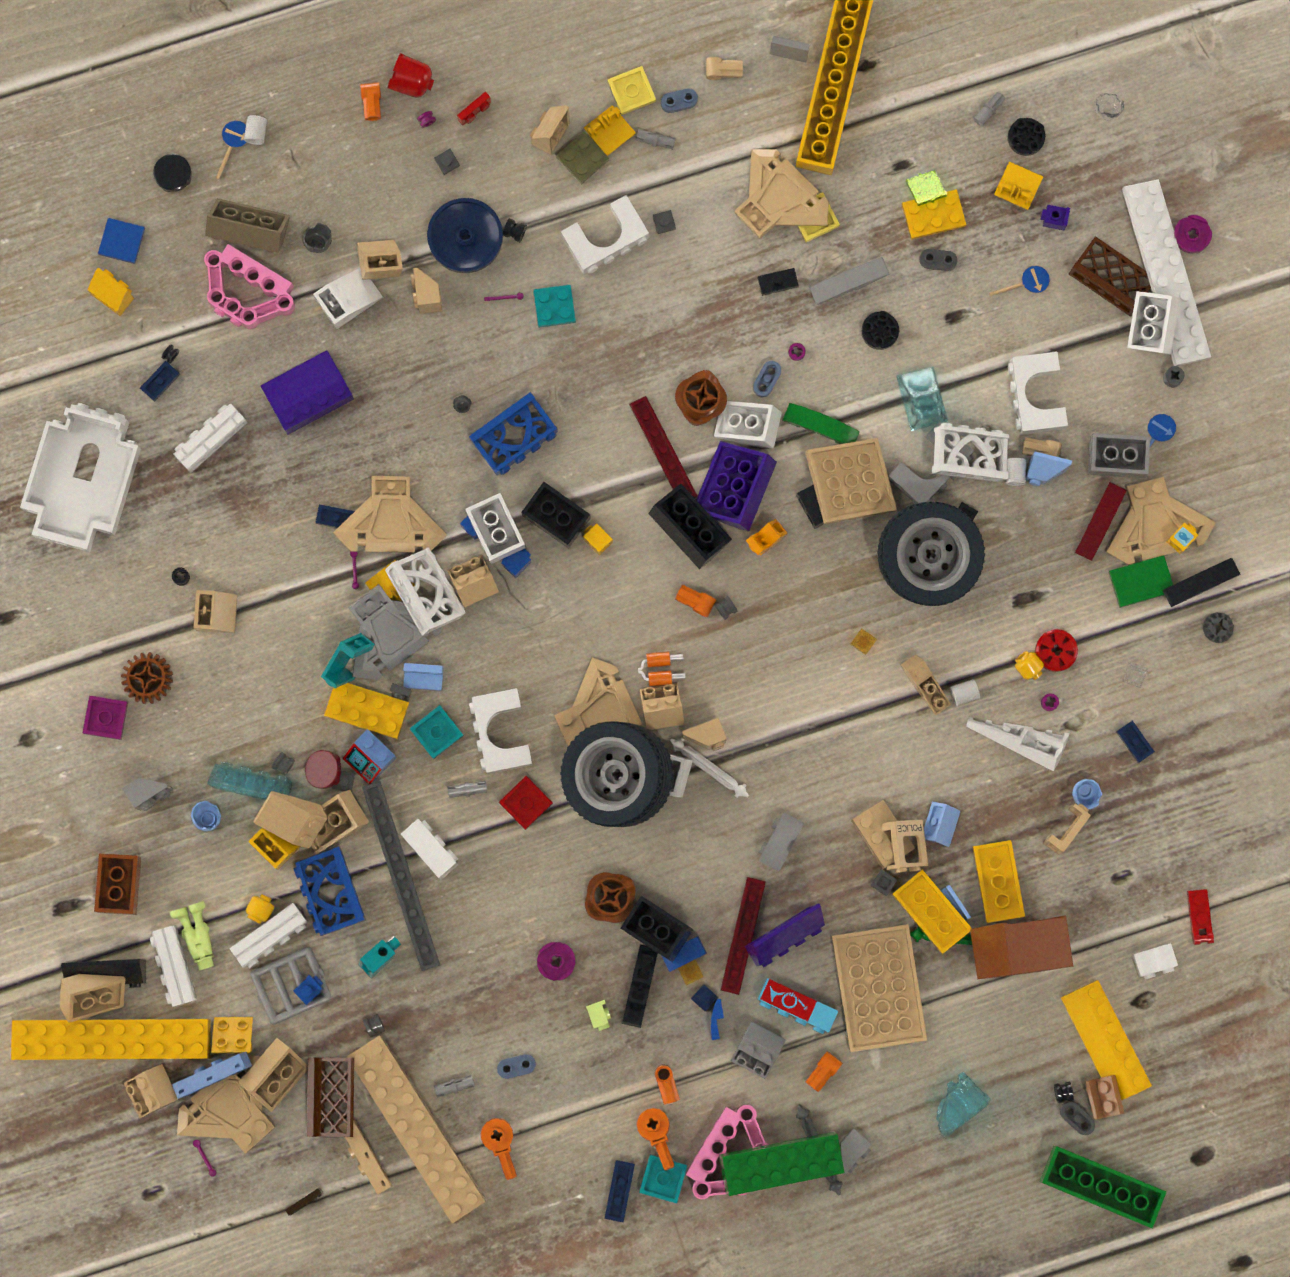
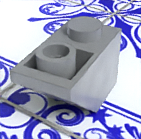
M854 1128L840 1142L844 1174L847 1172L851 1173L858 1166L856 1161L860 1157L864 1159L871 1151L869 1149L871 1144Z

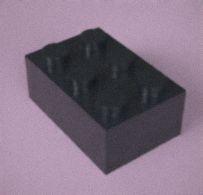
M545 482L541 484L521 512L524 518L568 549L591 519L588 512Z
M643 896L639 898L620 928L672 963L693 932L691 927Z

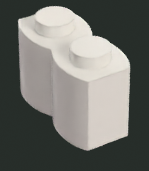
M1171 943L1132 955L1139 977L1144 976L1145 980L1156 977L1155 973L1163 971V974L1175 971L1174 967L1178 966Z

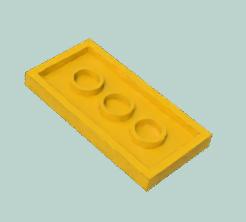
M346 683L337 688L333 687L324 716L398 740L409 702Z
M1008 840L973 846L986 923L1025 917L1012 841Z
M923 869L892 894L942 955L972 929Z

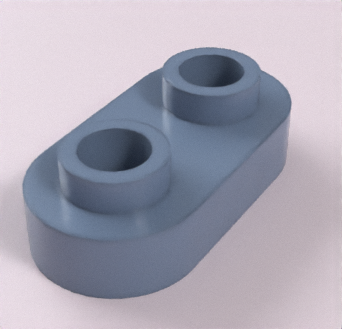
M689 88L670 92L662 97L661 107L667 113L691 109L696 106L698 95L693 89ZM690 95L692 99L687 100L685 96ZM671 99L674 103L668 104L667 101Z
M768 361L764 364L753 385V391L757 396L767 397L772 392L781 375L779 363ZM769 369H774V370H775V374H773V375L769 374V373H768V370H769ZM761 385H764L766 387V390L761 391L759 387Z
M527 1054L504 1059L498 1064L497 1072L505 1079L526 1075L534 1071L536 1062L531 1055ZM523 1061H529L530 1065L528 1068L522 1066ZM509 1065L511 1068L510 1072L505 1073L503 1067Z

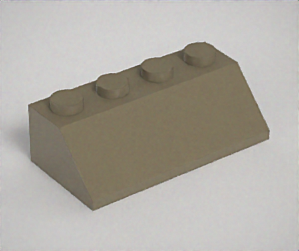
M217 198L207 215L205 236L216 240L230 241L233 244L247 245L250 248H260L268 252L279 253L285 239L290 215Z

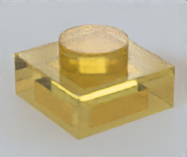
M861 628L850 645L866 656L877 639Z
M696 960L678 968L686 986L704 977Z

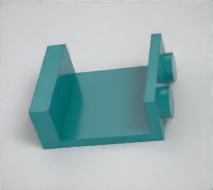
M362 633L341 641L321 678L334 688L355 680L356 677H352V673L345 668L350 658L353 659L371 651L375 644Z

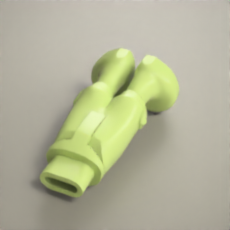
M204 901L188 906L195 922V929L191 925L187 907L170 912L171 918L178 919L184 928L182 930V938L185 940L193 960H195L194 963H197L199 971L214 966L212 961L214 955H212L209 936L210 928L202 919V911L206 906Z

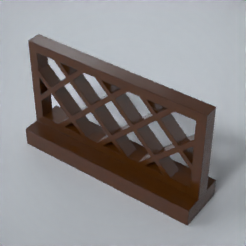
M1096 236L1069 272L1070 276L1130 317L1133 314L1135 301L1130 298L1129 292H1142L1141 290H1145L1144 292L1148 293L1151 289L1150 284L1148 286H1140L1139 278L1145 277L1148 279L1144 269ZM1097 244L1100 246L1103 253L1094 254L1093 245ZM1107 256L1116 257L1118 264L1109 265ZM1104 257L1105 266H1096L1095 258ZM1084 259H1091L1093 267L1086 268L1081 262ZM1129 266L1132 268L1134 275L1125 276L1123 267ZM1119 268L1121 276L1112 277L1110 269ZM1107 269L1108 278L1102 279L1098 275L1097 270ZM1135 278L1137 287L1128 288L1126 279ZM1122 280L1124 289L1114 287L1113 281Z
M308 1057L307 1137H353L354 1058ZM325 1061H328L333 1066L329 1073L325 1071ZM344 1061H348V1070L344 1074L339 1067ZM336 1071L341 1076L337 1083L331 1078ZM327 1081L333 1087L328 1093L325 1091V1083ZM344 1081L347 1084V1091L345 1093L339 1088ZM335 1091L341 1096L337 1103L331 1098ZM327 1101L332 1106L328 1113L325 1111V1103ZM343 1101L347 1104L345 1113L339 1108ZM335 1111L340 1115V1119L336 1123L330 1117ZM326 1121L332 1126L328 1133H324V1123ZM343 1121L347 1124V1133H343L338 1127Z

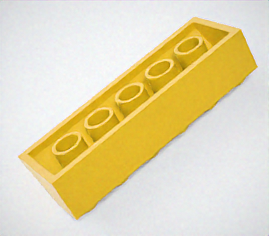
M1098 980L1061 997L1100 1077L1115 1075L1121 1100L1152 1086Z

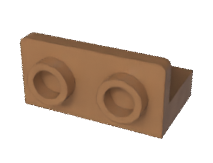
M1115 1075L1086 1081V1091L1089 1095L1091 1111L1095 1120L1124 1114Z

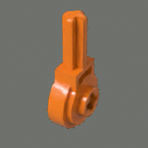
M651 1108L642 1112L638 1117L637 1129L644 1139L650 1141L652 1147H656L663 1169L669 1170L675 1166L666 1143L669 1141L667 1137L670 1128L669 1119L660 1109ZM652 1121L658 1123L656 1125V1129L654 1130L652 1129V1127H649L651 1126Z
M492 1118L482 1127L481 1141L485 1147L493 1151L494 1156L499 1157L505 1178L511 1180L517 1177L509 1153L512 1151L510 1144L513 1139V1129L505 1119ZM494 1130H497L498 1133L502 1132V1134L500 1135V1139H497L496 1136H492L494 1134Z

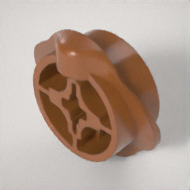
M702 370L683 380L678 385L675 392V401L686 420L694 426H699L709 422L724 411L727 404V394L711 371ZM701 386L698 390L688 391L692 387ZM707 388L713 391L715 397L707 392ZM703 391V400H701V404L699 405V396H701V392ZM687 399L695 404L696 409L690 406ZM714 405L710 409L701 410L704 406Z
M609 872L595 875L587 887L585 909L588 916L597 921H607L610 923H620L626 920L633 909L636 893L633 880L625 875ZM605 883H614V884H616V885H618V886H620V887H618L617 889L612 890V889L608 888L607 885L605 886L604 884H605ZM599 887L603 898L596 904L594 895L595 890ZM624 892L626 896L625 906L621 908L619 905L620 903L618 901V896H620L621 893ZM607 894H609L610 896L616 894L613 898V902L612 900L605 901V899L608 896ZM611 906L616 912H605L600 908Z

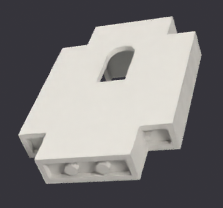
M78 403L77 405L71 404L70 408L66 407L64 412L67 418L65 425L64 422L53 420V422L46 421L20 508L23 511L37 514L32 532L35 538L90 553L96 531L113 536L116 534L141 449L135 441L126 439L124 442L129 422L125 419L124 415L119 413L110 415L104 409L96 408V410L88 409V405ZM87 444H95L100 452L91 482L74 477L82 448Z

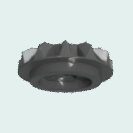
M1213 613L1203 623V632L1212 642L1223 643L1233 634L1234 624L1225 613ZM1221 622V627L1225 630H1220L1216 635V627L1213 625Z

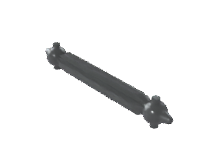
M800 1104L797 1105L796 1118L802 1120V1127L806 1136L818 1135L812 1120L808 1118L810 1110L803 1108ZM837 1175L826 1177L830 1182L829 1190L836 1192L838 1196L841 1195L842 1181L839 1182L837 1180Z

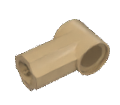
M709 57L706 59V78L709 80H720L723 77L742 78L743 60H723L720 57Z
M1026 437L1022 454L1032 456L1036 451L1059 457L1062 443Z

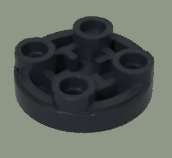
M1032 118L1017 119L1011 125L1007 136L1011 149L1023 156H1030L1039 152L1046 138L1043 124Z
M167 154L156 162L153 175L158 186L165 192H177L191 183L192 171L184 157L178 154Z
M886 311L870 314L864 320L861 328L864 342L876 350H884L891 347L897 341L900 332L897 320Z

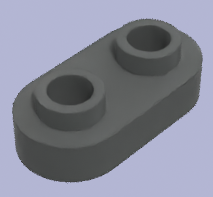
M936 249L924 250L919 258L922 267L941 271L953 270L958 261L955 253ZM926 256H932L933 260L928 261ZM949 257L951 262L947 263L945 258Z
M1066 1102L1061 1106V1117L1079 1134L1089 1135L1094 1131V1120L1076 1103ZM1068 1108L1073 1110V1114L1070 1116L1066 1113ZM1084 1121L1088 1125L1086 1129L1081 1128V1123Z

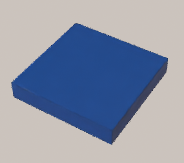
M108 218L98 254L135 264L145 227Z

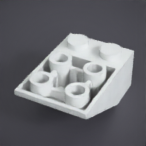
M360 268L328 283L313 294L315 300L336 329L383 298L371 279L362 280Z

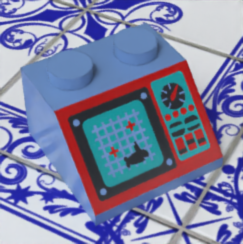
M367 729L353 743L342 759L370 785L397 757Z

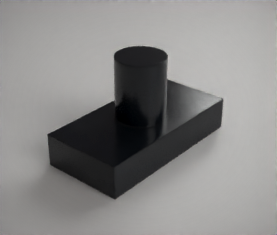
M795 268L757 277L762 296L799 287Z

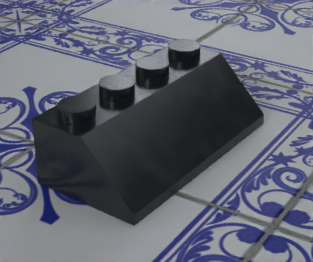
M679 484L659 500L648 513L699 570L732 540L682 484Z
M143 959L61 963L63 978L77 974L124 976L125 985L129 984V988H140L141 984L146 983V960Z

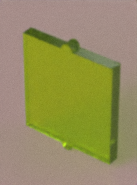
M935 170L924 174L919 173L918 176L906 179V183L918 206L929 202L934 203L935 200L947 197V193Z

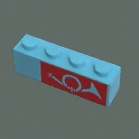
M769 978L766 979L757 999L761 1001L759 1005L769 1010L772 1006L778 1009V1014L786 1018L791 1015L796 1018L795 1022L806 1026L808 1023L814 1026V1031L824 1034V1031L829 1033L838 1014L837 1010Z

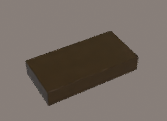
M320 1187L285 1209L288 1216L293 1215L322 1196V1189Z

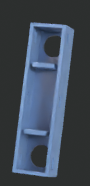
M247 1052L237 1054L222 1061V1058L211 1062V1067L207 1069L205 1066L194 1070V1075L172 1084L177 1098L186 1097L252 1067Z

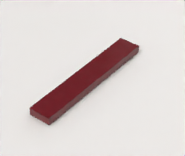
M647 396L630 403L629 406L672 490L679 484H682L694 498L698 497Z
M750 877L746 879L720 991L736 995L740 994L749 956L745 946L751 943L766 881Z

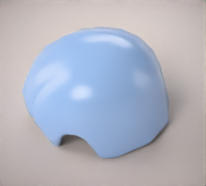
M1082 779L1075 784L1072 795L1075 803L1078 805L1082 804L1091 810L1099 805L1102 792L1099 784L1094 780Z
M208 801L198 802L192 808V823L196 828L205 832L215 830L220 824L221 813L216 805Z

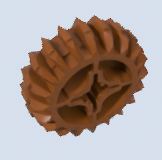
M149 652L146 658L145 654L141 653V659L134 655L135 662L133 663L128 660L127 663L131 666L129 668L123 667L127 674H121L122 678H127V680L121 682L122 685H128L124 688V692L131 691L128 697L133 698L135 696V702L137 703L141 698L143 704L147 703V699H149L151 704H154V697L161 701L160 694L165 697L167 696V693L164 692L165 688L171 690V687L167 685V683H173V679L168 678L173 675V672L167 671L171 666L169 664L164 665L166 662L164 658L159 661L160 656L158 654L153 658L152 653ZM146 664L141 673L134 674L139 666ZM152 664L160 668L162 677L153 674ZM148 674L150 677L154 679H151L150 681L148 680V683H146V681L141 678ZM132 680L142 683V693L134 688ZM161 683L155 691L148 693L153 684Z

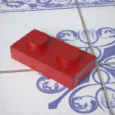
M486 91L457 114V119L462 126L466 123L470 124L476 118L475 115L480 111H486L490 107L491 98Z

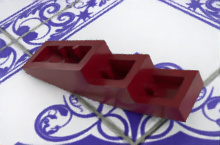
M1109 482L1075 550L1076 554L1091 561L1093 560L1125 496L1126 489Z

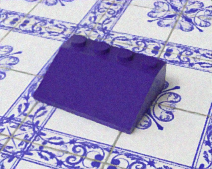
M327 350L261 385L287 435L354 400L352 393Z
M720 441L696 500L714 520L738 529L750 531L777 461L766 453Z
M820 904L807 907L746 945L745 948L755 965H762L764 968L773 962L771 958L776 955L781 957L789 952L788 948L792 945L798 947L806 942L804 938L811 934L814 937L822 932L821 927L825 923Z

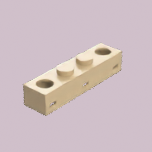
M354 1119L353 1137H345L350 1145L348 1151L353 1159L357 1158L360 1163L357 1165L363 1176L367 1175L378 1195L392 1187V1184ZM341 1124L339 1126L340 1130L343 1133H347V1124Z

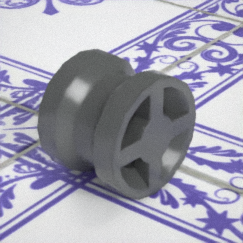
M1177 366L1170 367L1164 374V383L1171 388L1179 386L1184 380V371Z
M728 596L721 603L717 602L715 604L716 609L724 620L729 618L731 613L735 614L738 612Z
M281 752L271 768L274 770L278 769L285 776L292 768L295 760L287 758L286 754Z
M375 1014L371 1019L366 1018L363 1020L370 1038L375 1036V1033L385 1032L378 1014Z

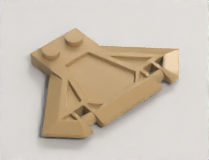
M777 149L751 150L749 198L734 211L735 215L759 239L775 225L828 226L829 201L825 197L819 200L816 197L819 191L787 159L781 162L778 159L781 153ZM771 164L775 166L773 170L769 167ZM809 202L813 204L812 207L808 205Z
M372 476L371 497L333 532L351 552H357L358 546H365V552L415 553V547H423V550L429 547L432 551L447 536L410 497V477ZM358 534H365V538H358ZM415 535H423V540L415 539Z
M1164 477L1127 486L1126 490L1131 508L1106 553L1128 565L1135 564L1134 558L1141 556L1142 561L1175 553L1177 551L1166 541L1184 522L1196 528L1198 536L1194 541L1198 547L1204 545L1216 522L1170 497ZM1137 544L1138 549L1132 550L1131 546Z
M592 657L573 707L554 715L567 746L570 745L571 741H574L575 736H578L581 731L597 723L614 721L642 725L623 680L616 681L614 675L619 673L616 666ZM607 678L610 685L605 687L603 680Z
M248 1055L252 1066L261 1056ZM251 1067L245 1069V1073H247ZM240 1072L199 1090L190 1098L194 1104L189 1108L185 1104L179 1108L177 1135L232 1138L246 1154L270 1133L275 1126L262 1112L263 1105L238 1084L244 1077L240 1078L238 1076ZM200 1110L202 1113L196 1118L194 1113Z

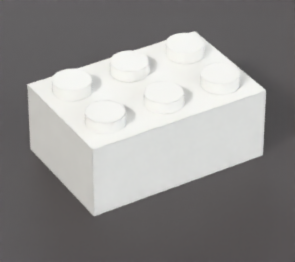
M1137 291L1127 348L1171 354L1180 298Z
M501 493L465 509L490 564L525 549V544Z
M417 819L401 835L435 875L442 880L458 866L456 863L458 858L450 849L446 851L443 848L446 844L438 835L433 836L430 833L433 829L425 820L421 822Z

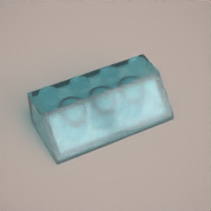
M221 762V765L215 764L207 785L215 789L266 800L271 791L290 796L293 784L291 781H288V777L277 775V778L270 777V773L260 770L257 774L251 772V768L240 766V769L232 768L233 764Z

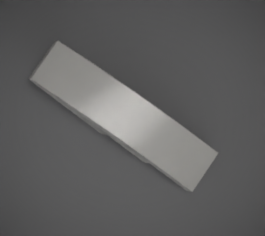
M880 257L828 278L809 288L816 305H820L835 297L838 298L853 290L861 289L890 274L883 257Z

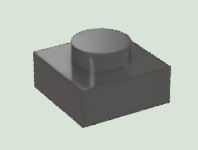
M451 149L434 157L443 175L460 166Z
M671 210L653 215L658 234L676 230Z
M392 683L390 691L394 693V697L404 700V697L410 698L411 689Z
M341 771L340 782L337 785H333L332 789L340 791L351 790L352 792L355 773Z
M881 869L870 886L887 896L897 882V879Z

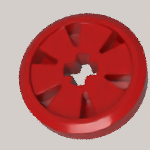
M1054 629L1045 632L1038 639L1035 646V654L1043 662V668L1052 672H1061L1071 667L1078 655V646L1071 634L1064 630ZM1054 646H1057L1062 651L1058 653V656H1056L1055 652L1051 651V649L1055 648Z

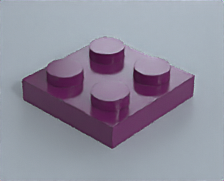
M89 695L82 733L122 740L128 702Z

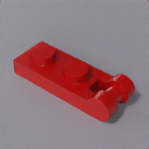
M1207 889L1187 891L1193 944L1200 945L1202 942L1212 944L1214 943L1208 891ZM1199 929H1205V934L1200 935Z

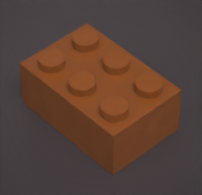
M99 853L94 912L137 915L141 869L140 856Z

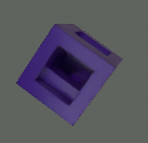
M1047 205L1046 209H1042L1040 220H1043V227L1065 231L1070 208ZM1052 214H1057L1059 217L1054 218Z

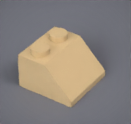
M719 718L682 731L683 739L707 750H719L724 747L727 740Z

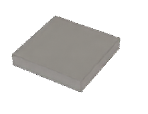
M773 36L770 54L806 63L810 45Z

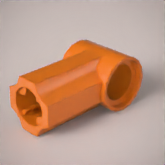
M380 83L360 84L365 120L377 121L381 119Z
M683 584L675 600L693 608V611L704 617L709 616L716 602V599L702 592L699 593Z
M827 1051L805 1082L819 1092L843 1063Z
M665 1064L659 1065L655 1069V1077L663 1104H670L680 1100L671 1068ZM665 1068L669 1071V1076L666 1079H661L658 1076V1072Z

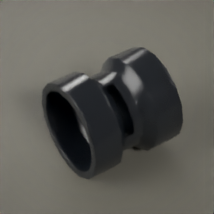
M509 218L504 227L503 236L507 238L512 237L520 243L526 232L527 225L523 223L516 224L515 220Z

